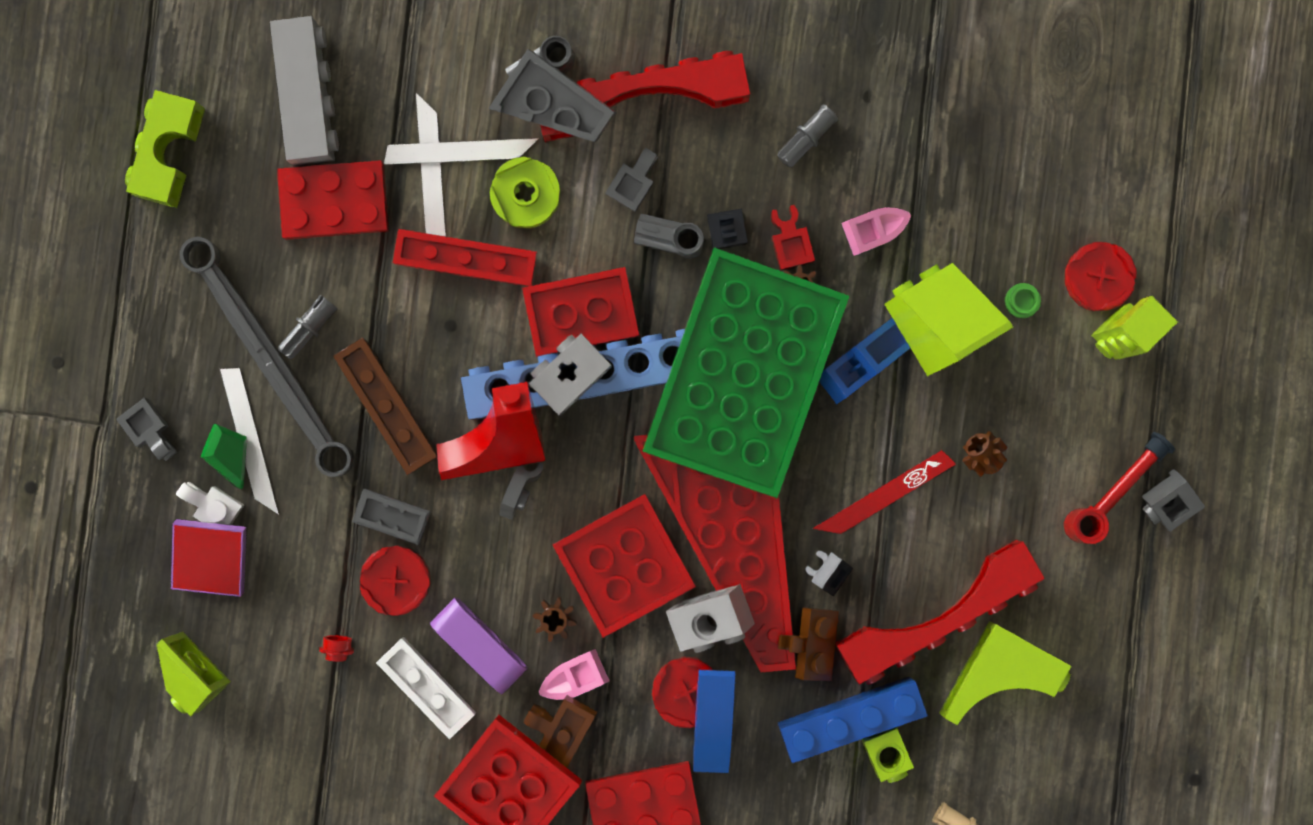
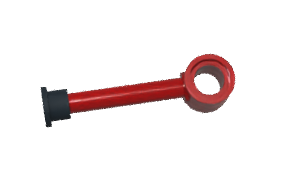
M1153 432L1150 435L1152 439L1144 447L1145 452L1094 507L1077 508L1068 513L1064 521V530L1072 541L1096 544L1107 536L1109 531L1107 513L1156 460L1161 461L1168 453L1172 454L1175 451L1174 446L1165 437L1157 432ZM1087 516L1091 519L1093 527L1091 532L1085 536L1080 530V522Z

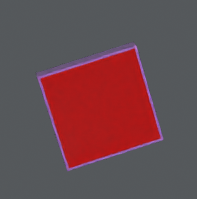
M176 519L172 526L171 589L241 597L244 593L247 527Z

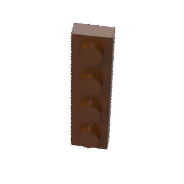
M362 337L333 356L405 473L410 475L436 459L437 453L367 340Z

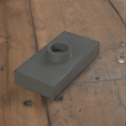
M365 488L362 491L352 522L419 545L431 511Z

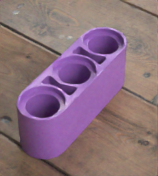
M456 597L430 622L431 627L500 694H504L528 669L526 664L475 613Z

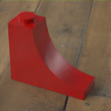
M528 382L492 388L493 402L486 418L467 434L448 442L436 444L438 470L441 480L546 461L542 432Z

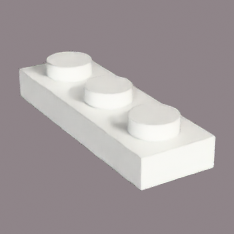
M404 637L376 662L449 739L477 713Z

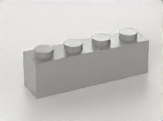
M312 16L270 21L286 161L294 167L335 162L334 151H339V141L336 130H331L330 117L335 116V107L332 96H327L326 82H331V73L328 61H323L322 48L327 47L324 27H319Z

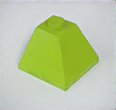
M184 632L163 638L157 643L166 691L172 696L171 703L181 713H188L190 716L197 714L231 682Z

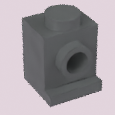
M1175 469L1169 472L1170 476L1142 495V498L1147 503L1142 508L1144 513L1154 525L1161 522L1169 532L1205 508L1187 480Z

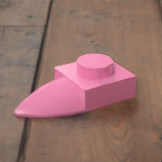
M885 207L841 223L853 255L861 254L896 238L907 226L911 214L902 209Z
M596 649L553 669L540 687V696L555 700H563L566 695L573 698L609 682Z

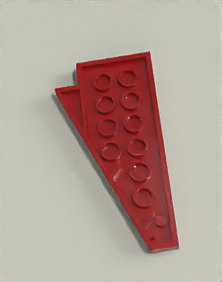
M647 435L634 436V442L715 590L718 591L741 584L755 623L745 632L746 637L743 641L760 672L796 669L795 654L789 652V650L778 649L779 635H793L779 495L778 498L645 453L642 450Z

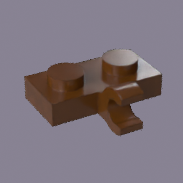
M803 607L800 636L779 635L778 649L798 653L795 678L808 681H832L839 611Z
M566 695L554 718L544 708L534 704L523 723L545 734L539 746L567 768L593 722L597 711Z

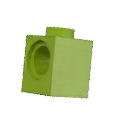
M897 727L861 739L875 773L881 782L885 780L888 783L899 781L908 775V770L914 768ZM887 747L896 748L897 755L892 762H880L879 757L883 749Z

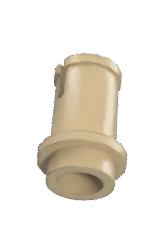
M945 802L939 806L932 819V822L939 825H978L974 817L970 819L965 817Z

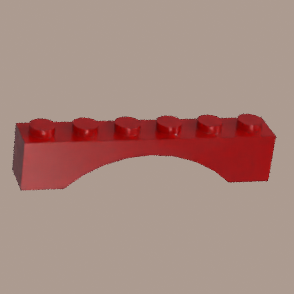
M733 51L718 52L712 56L713 59L699 61V58L696 57L683 59L678 62L679 66L665 68L663 64L646 67L644 73L631 75L629 71L617 72L610 75L609 80L596 82L595 78H586L576 82L609 107L637 96L659 93L685 96L701 101L714 109L749 102L750 98L742 53L733 55ZM541 125L545 142L575 137L574 135Z
M1014 540L985 557L981 570L970 589L955 605L941 615L922 624L905 628L880 629L863 626L837 641L835 646L858 684L865 682L866 685H870L885 676L883 671L894 664L899 668L913 661L916 658L914 653L922 648L927 647L928 650L940 646L946 641L945 635L957 629L960 633L973 627L977 623L975 618L986 612L992 615L1008 606L1006 601L1018 594L1021 598L1031 594L1038 589L1036 583L1045 578L1024 541Z

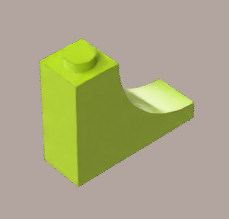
M989 621L939 714L958 725L968 710L980 700L991 694L1008 689H1031L1055 697L1058 691L1062 692L1066 688L1071 674L1068 673L1071 666Z

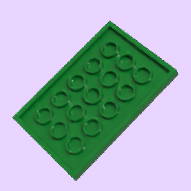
M713 248L642 451L778 498L849 295Z

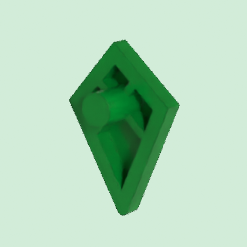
M213 424L200 457L237 489H243L247 437L218 424Z

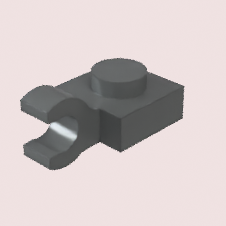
M645 147L633 169L623 163L605 194L636 213L654 184L646 175L656 163L658 155Z
M143 398L116 419L136 447L142 448L145 444H148L158 460L164 459L167 461L177 453L169 440L161 434L169 426L149 399Z
M542 462L537 464V468L534 471L525 470L524 465L516 466V472H514L501 502L500 516L513 520L517 509L520 511L524 510L530 495V491L525 490L526 485L537 481L541 477L543 470Z

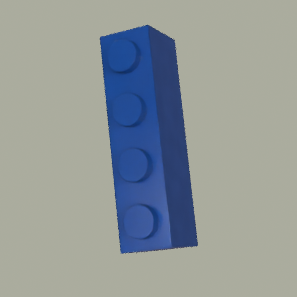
M906 677L777 722L789 758L792 763L927 717V713L916 682L912 678Z

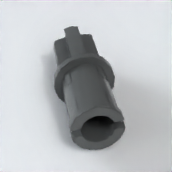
M821 105L820 109L803 126L799 125L796 128L797 133L778 152L777 156L780 161L790 168L793 167L812 146L817 147L819 145L818 140L839 120L837 115L826 105Z
M319 295L308 311L301 318L297 317L295 319L299 323L279 345V351L289 359H293L313 335L319 336L318 331L338 309L322 295Z

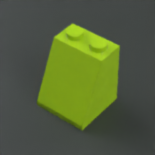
M953 263L943 269H940L938 264L934 265L919 275L922 281L916 285H913L911 280L892 290L895 297L884 304L927 376L958 362L1013 328L1011 322Z

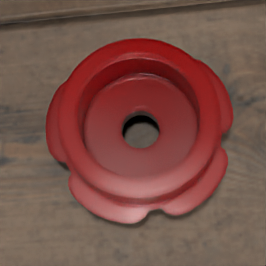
M342 635L323 637V647H319V652L326 653L325 659L328 661H346L347 655L354 653L351 647L352 638Z

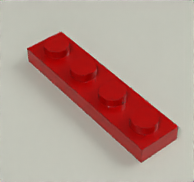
M398 229L392 263L398 266L529 287L533 284L538 253L537 251Z

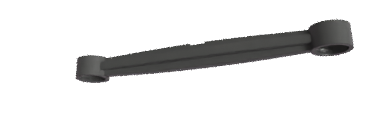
M202 237L188 239L180 250L182 264L187 269L201 274L246 349L287 410L316 448L315 462L319 471L329 477H340L347 474L354 464L352 450L346 444L334 441L285 360L250 308L218 266L220 252L217 246ZM198 244L208 245L211 250V259L202 268H195L189 261L191 249ZM329 447H339L346 453L347 463L343 470L330 472L325 468L323 456Z

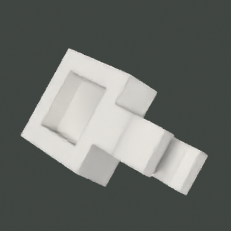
M184 482L176 493L181 499L198 507L193 517L201 522L232 525L244 507V504L216 486L211 487L207 494L190 482L186 484Z

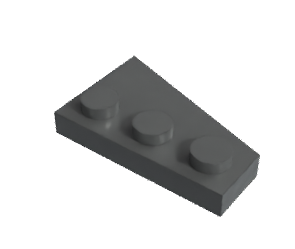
M527 49L488 108L593 142L598 141L617 113L530 49Z

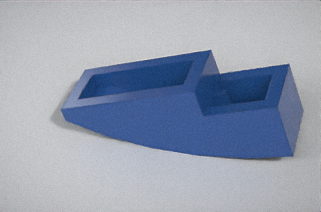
M891 318L824 369L819 382L834 402L838 404L909 350L910 346L893 318Z
M699 670L695 710L693 772L729 773L735 671Z

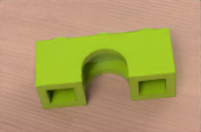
M157 90L154 91L153 98H150L145 106L144 116L146 122L143 132L138 134L135 141V151L137 154L134 165L130 166L126 173V192L138 198L177 208L186 174L166 165L164 151L167 145L175 139L183 138L196 142L205 111L203 106L194 100Z
M1153 296L1141 299L1135 306L1131 303L1120 306L1091 336L1097 341L1095 344L1096 348L1109 359L1113 357L1115 360L1147 353L1178 321Z

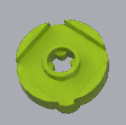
M518 157L507 161L497 170L490 188V199L499 217L511 226L526 229L540 226L547 222L559 208L561 193L559 182L555 173L548 165L532 158ZM525 184L527 188L534 187L535 193L531 195L532 200L525 202L524 199L518 200L516 198V194L520 192L519 186Z

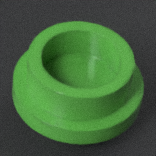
M1027 283L1014 285L1005 296V306L1008 312L1017 318L1031 317L1038 311L1041 304L1038 290Z

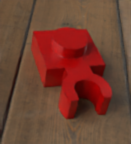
M795 205L789 207L791 219L788 221L780 220L777 210H772L771 221L781 232V234L772 236L780 271L815 262L807 227L796 229L795 223L798 220V210Z

